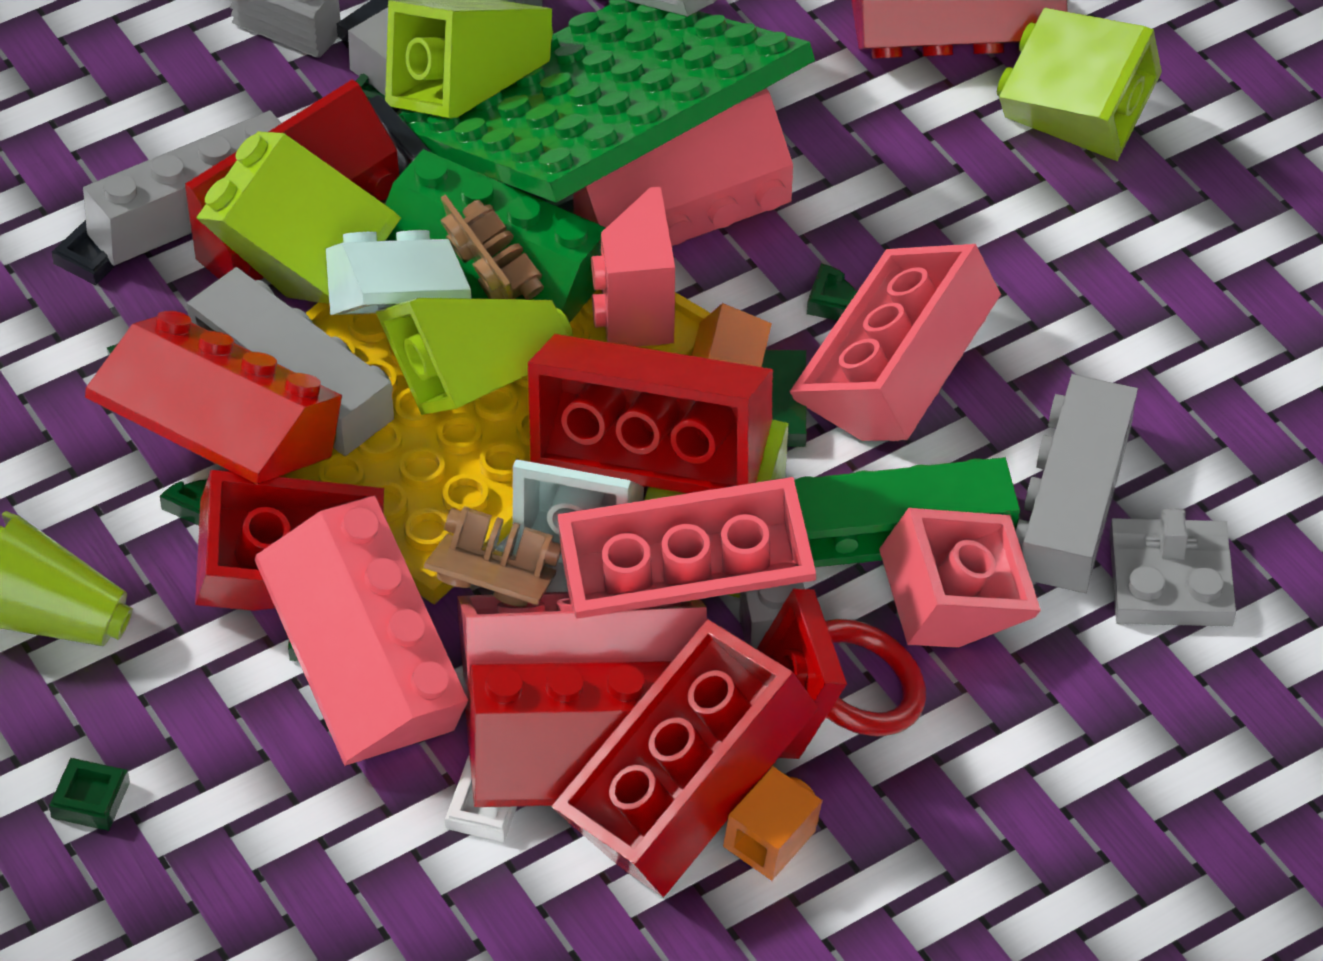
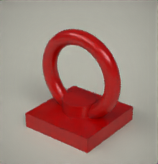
M792 589L757 650L791 670L819 709L779 758L800 759L825 718L844 729L867 736L894 735L911 727L923 712L926 702V685L917 662L907 649L886 632L867 623L850 619L825 621L815 590ZM833 643L855 644L870 650L882 658L893 669L901 683L902 700L895 709L887 712H870L854 707L839 698L847 682Z

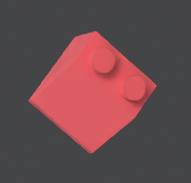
M651 187L601 232V256L591 257L594 290L602 289V294L592 295L595 328L605 327L606 338L609 343L634 347L674 343L675 263L661 187Z
M908 508L879 548L907 645L959 648L1035 618L1041 611L1010 515Z

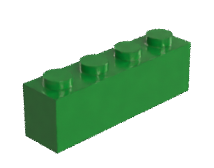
M1006 457L970 459L964 462L935 465L920 464L906 468L878 471L862 470L849 474L821 477L805 476L794 479L815 568L882 561L879 548L908 508L1010 515L1015 531L1019 520L1020 509Z

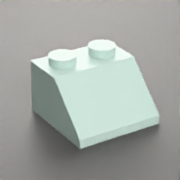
M429 230L397 232V241H377L376 232L343 234V243L326 248L330 315L371 314L385 307L416 298L471 299V288L449 239L430 240Z
M516 459L513 465V524H520V530L513 554H517L525 527L554 535L553 541L560 543L557 514L643 501L644 487L630 480ZM561 553L560 558H559V560H558V563H562V564H563L562 553Z

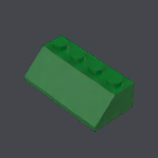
M424 149L393 182L385 205L398 214L401 219L386 241H397V232L409 230H429L430 240L447 239L446 236L449 234L441 223V219L447 216L441 197L446 194L463 219L466 218L462 213L465 207L476 200H481L484 206L491 205L495 213L506 226L505 231H510L514 236L512 241L501 251L493 255L492 258L509 246L518 243L523 248L520 255L525 253L542 274L539 281L544 288L538 295L529 300H552L555 308L560 309L570 323L596 292L593 285L591 257L601 256V232L606 227ZM456 254L471 288V299H489L478 283L480 277L473 267V263H475L473 259L464 264ZM523 295L516 298L526 300Z

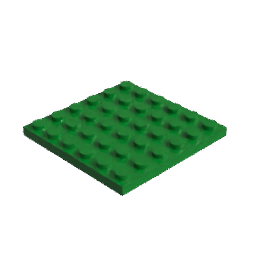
M609 0L610 5L596 12L582 13L573 17L568 22V27L553 34L549 62L459 117L446 118L401 109L402 113L399 116L433 154L489 178L557 203L815 62V58L809 41L788 36L784 32H773L755 27L752 23L737 22L727 19L723 15H712L697 11L689 16H684L626 0Z

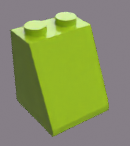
M388 0L385 101L391 107L446 118L459 117L550 61L551 40L553 36L552 8L502 0Z
M1044 8L1036 24L1031 22L1026 27L1019 45L1021 54L1014 68L1007 67L998 83L997 96H999L1004 116L1010 120L1118 161L1162 73L1154 29L1137 24Z
M257 131L256 134L248 137L240 145L236 152L237 161L225 178L218 180L209 189L205 196L206 205L196 217L284 296L330 304L326 248L343 243V234L354 232H376L377 241H386L401 219L392 209L286 134Z
M416 298L376 311L421 415L457 409L527 376L528 361L554 334L573 337L572 328L566 315L560 309L555 308L552 300Z

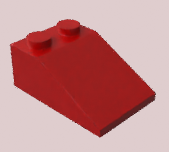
M210 470L200 501L195 605L251 611L275 609L256 565V555L318 512L375 496L384 514V488L286 477H275L255 484L230 471Z

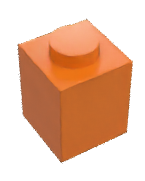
M722 303L700 322L692 356L762 367L772 323Z
M772 766L729 814L723 847L773 881L815 833L823 800L817 797L805 782L795 777H788Z

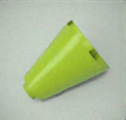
M8 511L3 512L1 515L6 526H0V629L97 646H105L111 637L120 640L133 612L132 607L125 605L127 592L20 515H15Z

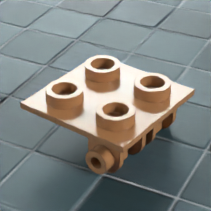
M446 194L441 197L447 215L441 219L442 225L449 234L446 238L449 239L453 250L464 264L473 259L475 262L473 267L480 277L478 283L489 299H516L523 295L526 300H529L543 290L544 286L539 281L542 274L525 253L520 255L523 251L520 244L511 245L492 258L493 255L505 248L514 236L510 231H505L506 226L491 205L484 206L481 200H476L465 207L462 213L466 218L463 219Z
M466 506L463 507L462 511L451 508L444 530L454 533V535H445L426 560L423 568L437 572V578L451 586L469 588L471 584L492 590L494 591L493 596L497 600L509 605L519 607L527 606L528 603L538 605L557 570L545 565L548 564L556 567L561 555V544L553 541L554 535L525 527L517 554L513 556L512 553L520 530V524H513L504 552L495 549L504 519L497 517L486 547L483 545L492 515Z

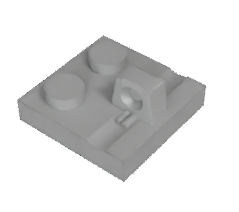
M1163 509L1160 519L1112 518L1110 546L1116 624L1233 626L1236 607L1227 521L1185 520L1186 511L1184 509Z

